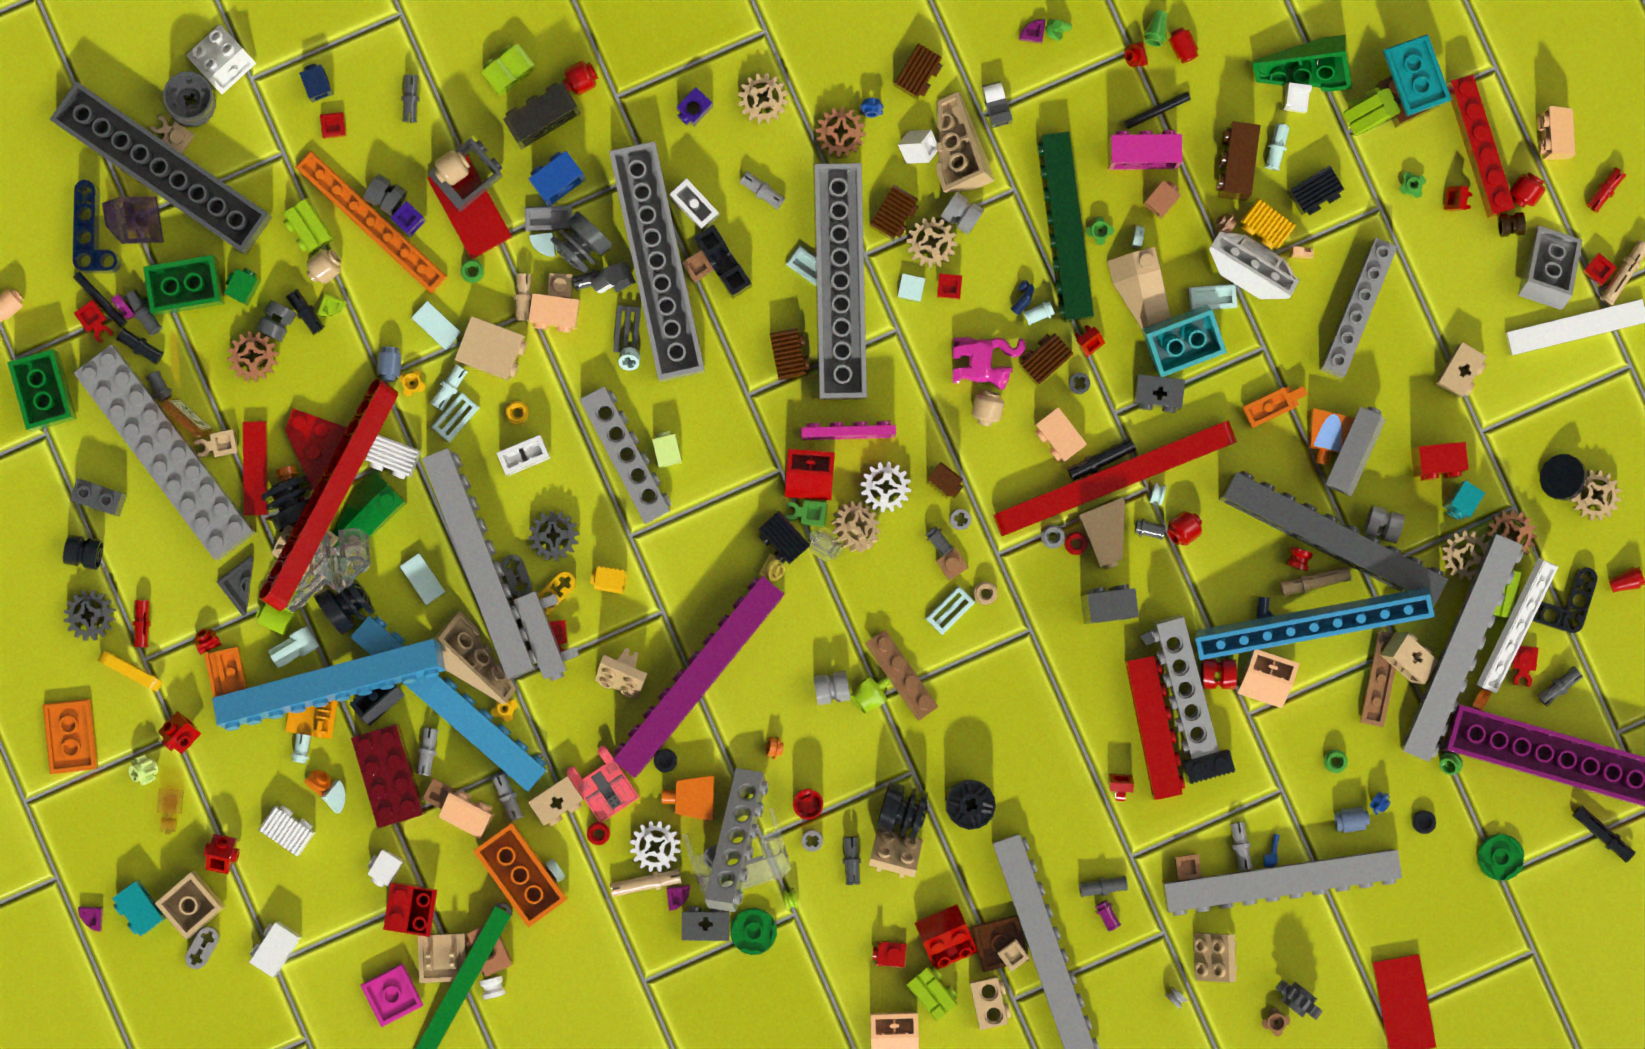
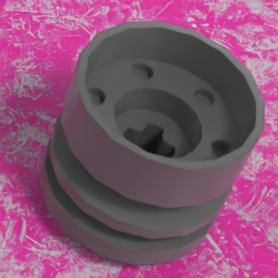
M180 72L172 76L165 85L163 101L172 119L178 124L185 127H199L207 123L213 116L216 109V98L208 81L200 74ZM194 98L196 103L194 105L190 104L188 106L186 100H192Z
M577 211L567 221L572 230L571 234L560 229L558 232L565 240L561 242L553 236L550 241L554 244L558 254L573 268L586 274L589 269L583 261L586 259L590 264H595L590 253L594 251L598 255L603 256L613 245L588 219Z

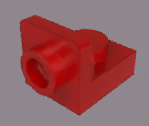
M878 941V946H873L872 960H877V966L905 968L907 943Z

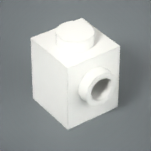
M383 849L378 857L375 855L372 857L367 866L370 869L368 875L372 877L371 881L380 887L384 885L389 886L403 865L404 860Z

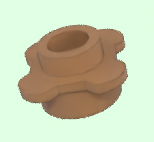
M1222 214L1215 223L1216 228L1214 232L1230 233L1237 223L1234 219V214Z
M1272 1008L1269 1011V1016L1262 1021V1026L1273 1031L1275 1036H1281L1286 1025L1290 1023V1018L1280 1014L1277 1008Z

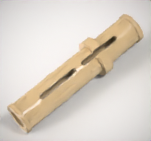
M1637 240L1628 257L1625 256L1622 261L1624 263L1600 297L1601 301L1609 306L1614 305V302L1635 270H1639L1641 267L1640 262L1645 256V242Z
M1346 566L1315 575H1301L1295 580L1280 582L1279 586L1282 596L1285 597L1301 592L1305 594L1309 593V590L1351 581L1352 577L1349 567Z
M680 869L662 873L656 871L653 872V875L611 882L612 897L654 888L660 890L663 886L681 884Z

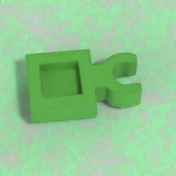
M804 500L803 507H799L794 502L787 503L788 508L795 509L793 515L785 516L787 520L796 521L801 518L802 525L825 527L828 510L827 502Z

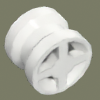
M502 975L479 981L480 986L484 990L483 999L506 994V990L502 987L501 983L503 981Z

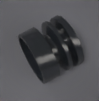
M306 476L289 478L279 482L261 495L263 502L274 499V501L266 506L267 510H279L271 518L278 533L282 532L284 527L298 521L309 500H305L304 496L309 494L312 488L308 486L300 489V487L308 482Z
M347 571L341 575L346 583L345 586L340 580H334L338 591L334 593L329 587L325 586L314 594V598L323 613L342 635L355 626L351 615L355 614L361 620L366 618L361 610L362 607L370 615L375 612L366 590Z
M973 779L961 780L954 784L947 792L945 799L946 812L949 818L959 827L968 830L979 829L986 825L993 817L996 808L995 797L990 788L984 783ZM974 798V803L977 805L976 809L971 808L970 811H967V805L964 804L965 801H970Z
M889 781L876 829L891 833L895 825L899 824L900 836L904 837L906 828L910 827L909 838L915 840L918 832L923 827L926 817L928 792L922 791L918 801L915 800L917 789L913 788L909 797H904V785Z

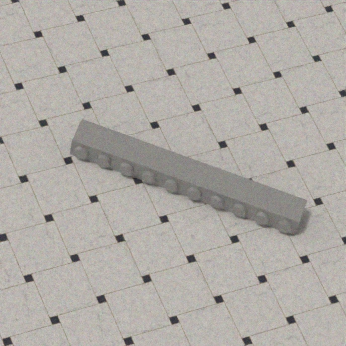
M1493 532L1439 657V662L1433 671L1402 743L1401 749L1404 752L1430 762L1431 757H1436L1440 745L1437 744L1440 736H1445L1449 727V723H1447L1449 715H1453L1457 709L1458 701L1456 699L1459 692H1464L1468 680L1465 679L1468 671L1472 672L1476 665L1477 658L1474 657L1477 650H1482L1486 642L1484 634L1487 627L1491 628L1495 621L1496 615L1493 613L1496 606L1500 607L1504 600L1505 593L1502 592L1506 584L1510 585L1515 572L1512 569L1515 562L1519 563L1523 556L1522 544Z
M1018 833L992 842L1064 1049H1100L1096 1038L1091 1039L1088 1031L1092 1029L1088 1015L1083 1016L1081 1007H1084L1081 994H1076L1073 985L1077 984L1072 971H1067L1065 963L1069 962L1065 949L1059 948L1057 941L1061 937L1057 926L1052 927L1049 918H1052L1053 914L1049 904L1044 905L1042 896L1045 895V891L1041 881L1036 882L1034 873H1037V868L1034 860L1028 859L1026 851L1030 849L1026 837L1021 838Z
M1390 849L1165 882L1162 884L1166 911L1173 912V916L1187 914L1188 909L1196 908V912L1210 911V906L1219 905V909L1234 907L1233 903L1242 902L1243 905L1257 904L1256 899L1266 898V902L1279 901L1280 896L1289 895V899L1303 897L1304 892L1312 891V895L1326 894V889L1335 888L1336 892L1350 890L1349 886L1359 884V888L1373 887V882L1382 881V885L1394 884L1396 879L1402 878L1398 850Z

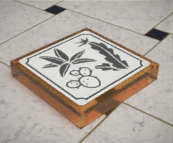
M179 398L166 400L162 405V408L194 437L208 436L213 429Z

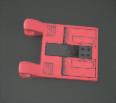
M605 745L598 748V753L605 764L583 779L574 766L566 770L567 775L599 822L605 821L639 798L619 765L613 761L614 758Z

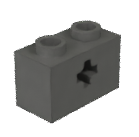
M1138 374L1136 376L1134 404L1139 405V409L1153 410L1154 406L1162 407L1163 412L1176 413V409L1182 408L1185 380ZM1158 388L1161 389V393L1165 394L1160 400H1157V396L1153 395V392H1156Z
M77 478L70 501L120 517L127 494Z
M687 906V911H682V940L729 941L730 911L712 908L711 911H701V906ZM704 917H708V921L713 922V925H709L707 930L704 929L703 925H699V922L703 921Z

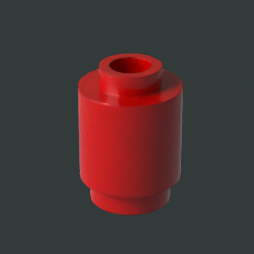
M1182 27L1170 33L1172 37L1168 40L1177 59H1180L1182 64L1199 56L1197 52L1199 49L1189 29L1184 30Z

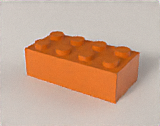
M514 822L473 850L528 928L568 899V896Z

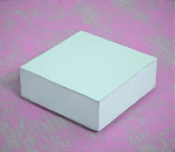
M902 274L898 297L920 302L925 278Z

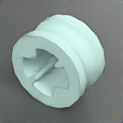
M632 347L622 349L619 358L620 367L627 371L638 368L640 363L639 351Z
M1154 483L1150 503L1156 501L1158 505H1162L1167 485L1159 486L1158 483Z

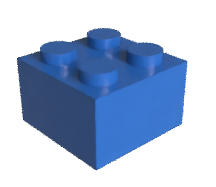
M559 151L549 159V164L545 167H542V165L538 166L530 173L532 176L528 178L548 207L586 180L583 172L567 151L563 153Z

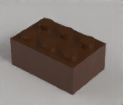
M1233 121L1223 131L1221 144L1225 145V150L1220 154L1218 166L1222 168V173H1220L1216 181V191H1219L1220 198L1247 201L1252 195L1261 125Z

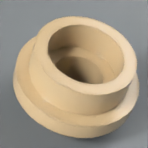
M981 582L975 587L974 597L978 603L989 605L996 600L997 589L990 582ZM983 589L990 591L988 598L982 597L981 591Z

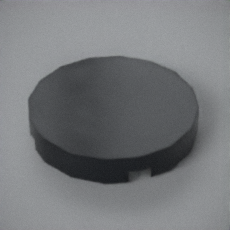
M1559 454L1551 457L1544 464L1540 471L1539 481L1543 491L1549 497L1568 501L1583 491L1585 480H1587V472L1585 466L1576 457L1569 454Z

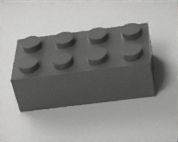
M1129 584L1111 587L1107 592L1105 587L1087 590L1086 595L1081 596L1084 624L1139 617L1135 588L1129 589Z

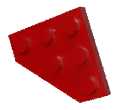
M293 408L285 432L314 490L347 427Z

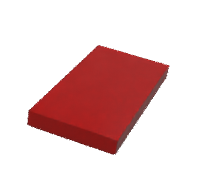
M468 156L465 157L470 165L468 175L456 184L450 185L462 200L483 183ZM430 176L427 177L471 259H475L513 238L487 190L460 212Z
M1419 954L1372 962L1388 1049L1437 1048Z

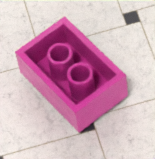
M1174 130L1162 131V134H1153V131H1139V135H1129V131H1116L1115 135H1111L1108 141V170L1178 169L1183 162L1182 134H1176Z

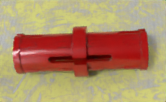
M1614 167L1605 181L1599 183L1597 186L1598 190L1586 203V206L1588 208L1592 207L1591 210L1598 213L1607 199L1613 197L1615 194L1614 190L1626 177V174L1624 172L1620 173L1621 170Z
M135 600V621H132V626H134L133 647H149L148 632L149 626H151V622H149L150 600Z

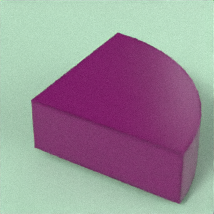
M1046 19L1035 20L1028 24L1022 30L1019 40L1042 44Z
M117 294L112 298L111 301L117 309L121 310L126 319L130 320L134 317L135 313L123 296Z
M690 885L667 887L669 911L678 909L686 902L690 893Z
M79 906L78 913L82 921L90 929L102 931L103 907Z

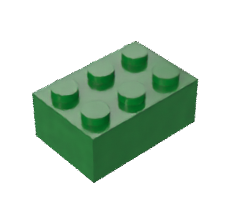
M213 255L143 267L150 313L155 316L225 304L218 260Z
M51 349L7 362L26 430L34 432L77 419L58 351Z

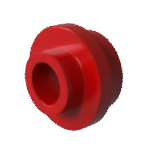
M1072 532L1065 538V549L1072 555H1080L1087 549L1088 540L1083 533ZM1074 539H1078L1080 541V546L1078 548H1074L1072 546V541Z
M594 822L587 829V838L594 845H603L610 838V829L603 822ZM596 829L603 831L601 838H597L594 835Z

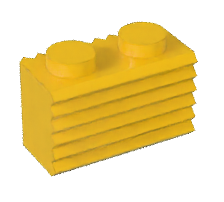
M1260 198L1254 202L1239 222L1243 225L1241 229L1250 236L1257 235L1262 239L1260 243L1269 250L1273 248L1278 250L1296 226Z
M599 565L596 570L592 569L590 584H594V589L624 594L627 572L624 569L606 568Z

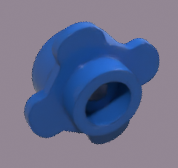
M867 98L862 101L860 105L862 109L860 110L861 115L874 118L883 114V110H881L883 109V104H881L879 99Z
M1380 791L1372 800L1370 807L1374 809L1373 812L1376 815L1379 812L1384 813L1389 807L1391 801H1389L1390 796L1388 793L1383 794Z

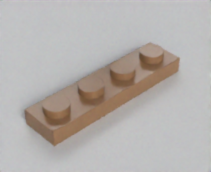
M886 630L865 643L917 721L938 708V705Z
M1378 631L1360 723L1384 727L1396 669L1380 654L1394 633Z

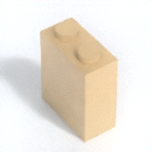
M471 316L455 361L510 381V378H515L518 372L519 364H516L519 355H524L528 343L524 342L526 338L521 334Z

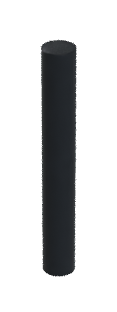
M1188 92L1180 94L1125 120V126L1127 129L1137 126L1190 101L1191 97Z
M80 271L73 276L75 281L120 328H123L128 323Z

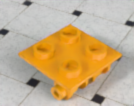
M329 701L328 705L323 707H307L301 713L288 712L285 732L332 739L338 701Z

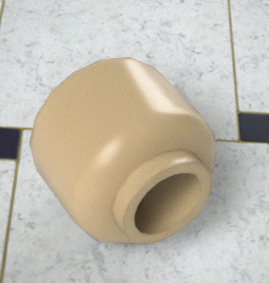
M450 150L435 161L437 170L434 173L441 183L446 181L449 185H454L468 175L470 165L460 151L456 153V151Z
M321 249L307 261V274L312 281L327 284L341 272L340 264H342V261L333 250Z
M983 390L982 393L975 396L971 414L974 418L978 419V424L991 426L992 423L1001 420L1004 400L1000 398L999 393Z

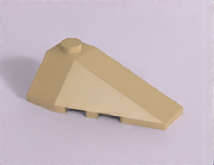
M956 92L937 101V128L939 129L937 174L943 192L976 190L995 181L989 161L960 93Z
M1155 247L1132 252L1107 261L1112 283L1141 329L1170 319Z
M458 611L432 638L441 643L445 669L504 705L514 693L516 687L511 679H507L502 665L496 664L490 654L492 652L489 645L485 646L478 636L480 634L478 628L462 612Z

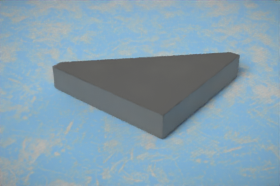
M252 555L217 581L218 585L242 616L247 614L254 563Z

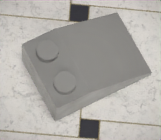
M1538 225L1521 277L1518 296L1562 310L1573 294L1582 239Z

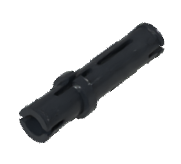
M1129 437L1096 455L1085 457V460L1068 467L1067 471L1074 482L1082 476L1091 472L1094 474L1097 472V469L1135 452L1136 447Z
M1583 805L1574 811L1572 816L1605 844L1606 849H1611L1625 863L1635 855L1636 852L1620 839L1621 836L1618 833L1614 834Z

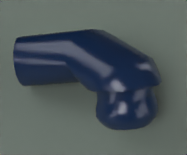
M1024 280L1018 286V290L1023 294L1010 308L1017 315H1020L1032 300L1034 286L1033 284L1030 285L1027 280Z
M1258 597L1257 619L1274 616L1269 611L1270 598Z

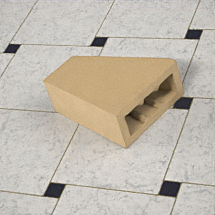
M1123 497L1078 515L1098 567L1104 566L1106 570L1119 565L1117 560L1123 558L1125 508Z

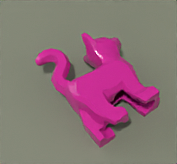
M969 337L954 338L953 359L968 356L969 366L953 370V383H959L961 379H968L977 383L990 382L999 390L1005 389L1009 382L1010 373H1013L1011 367H991L993 350L1000 347L1005 355L1018 357L1025 350V341L1021 338L1018 339L1017 346L1012 348L1005 339L998 337L981 340Z

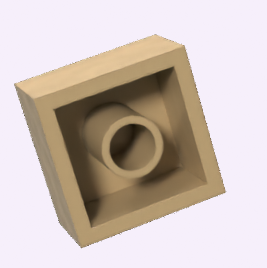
M196 871L190 872L155 903L185 939L192 937L226 907Z

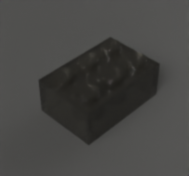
M554 83L546 88L545 94L540 97L535 95L525 102L527 105L520 109L515 107L505 114L507 117L503 120L522 150L581 113L564 83L559 85Z

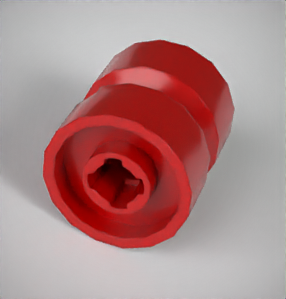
M1216 659L1202 660V688L1216 689L1217 686H1220L1221 689H1236V659H1222L1220 663ZM1219 671V677H1215V672Z
M802 789L794 797V811L802 819H815L823 810V798L814 789Z

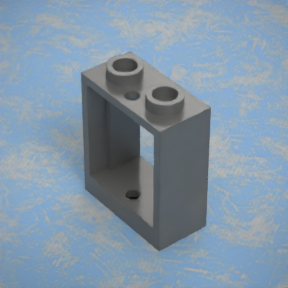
M472 138L455 150L456 153L460 151L465 156L473 149L493 175L463 200L446 181L440 182L434 173L437 170L436 167L428 173L460 212L503 177L500 172L503 169L495 158L490 160L485 152L488 150L480 140L475 142Z

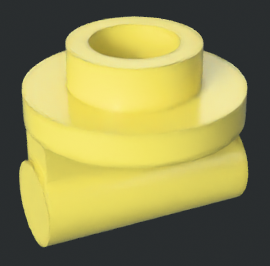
M769 554L759 575L771 581H776L784 575L785 563L782 564L776 556Z

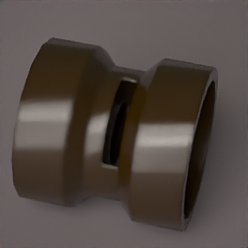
M1517 212L1514 215H1508L1507 213L1499 214L1498 230L1500 237H1508L1510 234H1516L1517 236L1525 235L1526 220L1523 212Z

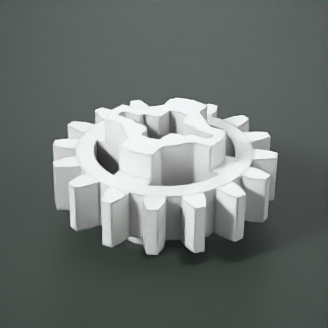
M880 462L878 463L877 470L872 466L869 468L871 475H863L867 482H861V486L866 487V490L861 492V495L868 496L865 501L866 504L874 503L873 510L879 506L881 507V513H884L885 508L888 507L891 512H894L895 505L902 508L901 500L908 501L905 493L911 492V489L907 488L906 485L911 481L910 479L904 480L903 477L907 472H898L899 465L893 469L891 468V462H888L886 467H883ZM884 472L883 478L879 481H872L874 476ZM892 473L899 478L901 485L895 484L891 478ZM884 481H888L889 486L897 489L888 490V493L885 494L883 489L876 486L883 485ZM870 490L877 491L880 495V502L872 496ZM894 493L900 494L895 501L888 503L891 495Z
M649 821L648 828L642 824L640 826L642 832H634L637 839L630 840V843L635 845V848L631 849L630 853L637 854L634 862L641 860L640 867L643 868L645 865H648L650 872H652L654 867H657L658 871L661 872L662 865L670 868L669 861H677L674 853L681 852L679 848H676V845L681 843V840L674 839L677 831L670 833L671 825L668 824L663 828L662 821H659L657 826H654L653 822ZM651 831H661L665 835L662 837L654 836ZM644 836L646 846L645 849L640 851V841ZM652 840L654 842L665 840L659 847L660 852L653 850L646 853L652 846ZM671 842V851L669 856H667L665 846ZM649 855L655 856L660 862H651L646 857Z

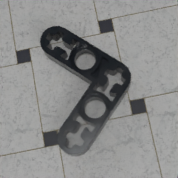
M1587 567L1579 569L1574 575L1565 608L1541 602L1542 608L1538 613V619L1535 618L1536 613L1532 622L1567 633L1579 632L1584 626L1596 587L1597 573ZM1586 572L1589 573L1588 577L1592 578L1591 582L1585 583L1584 589H1589L1588 593L1584 590H1576L1577 586L1582 587L1584 580L1580 576L1586 574ZM1576 594H1582L1585 597V604L1582 607H1577L1573 603V597ZM1570 608L1575 611H1582L1581 615L1576 614L1575 622H1578V625L1573 626L1572 629L1569 628L1570 624L1566 623L1567 619H1572L1574 612H1569ZM1547 609H1552L1556 613V618L1553 622H1547L1544 619V612Z

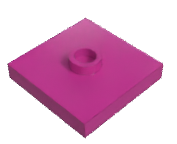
M404 963L360 985L381 1027L424 1006Z

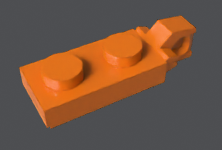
M1290 386L1284 387L1242 407L1251 428H1254L1294 409L1299 405L1297 399L1308 394L1304 386L1292 391Z

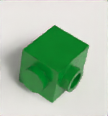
M245 267L243 271L236 268L235 272H231L227 277L225 284L228 286L224 294L249 306L261 281L255 278L257 273Z

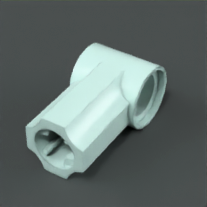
M308 626L296 631L289 636V639L268 651L278 668L283 667L299 656L307 655L319 647Z

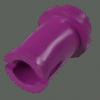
M1104 900L1095 906V912L1100 915L1107 931L1110 932L1121 926V923L1111 908L1113 906L1112 903Z

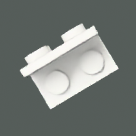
M218 25L186 55L221 94L227 91L256 64L221 25Z

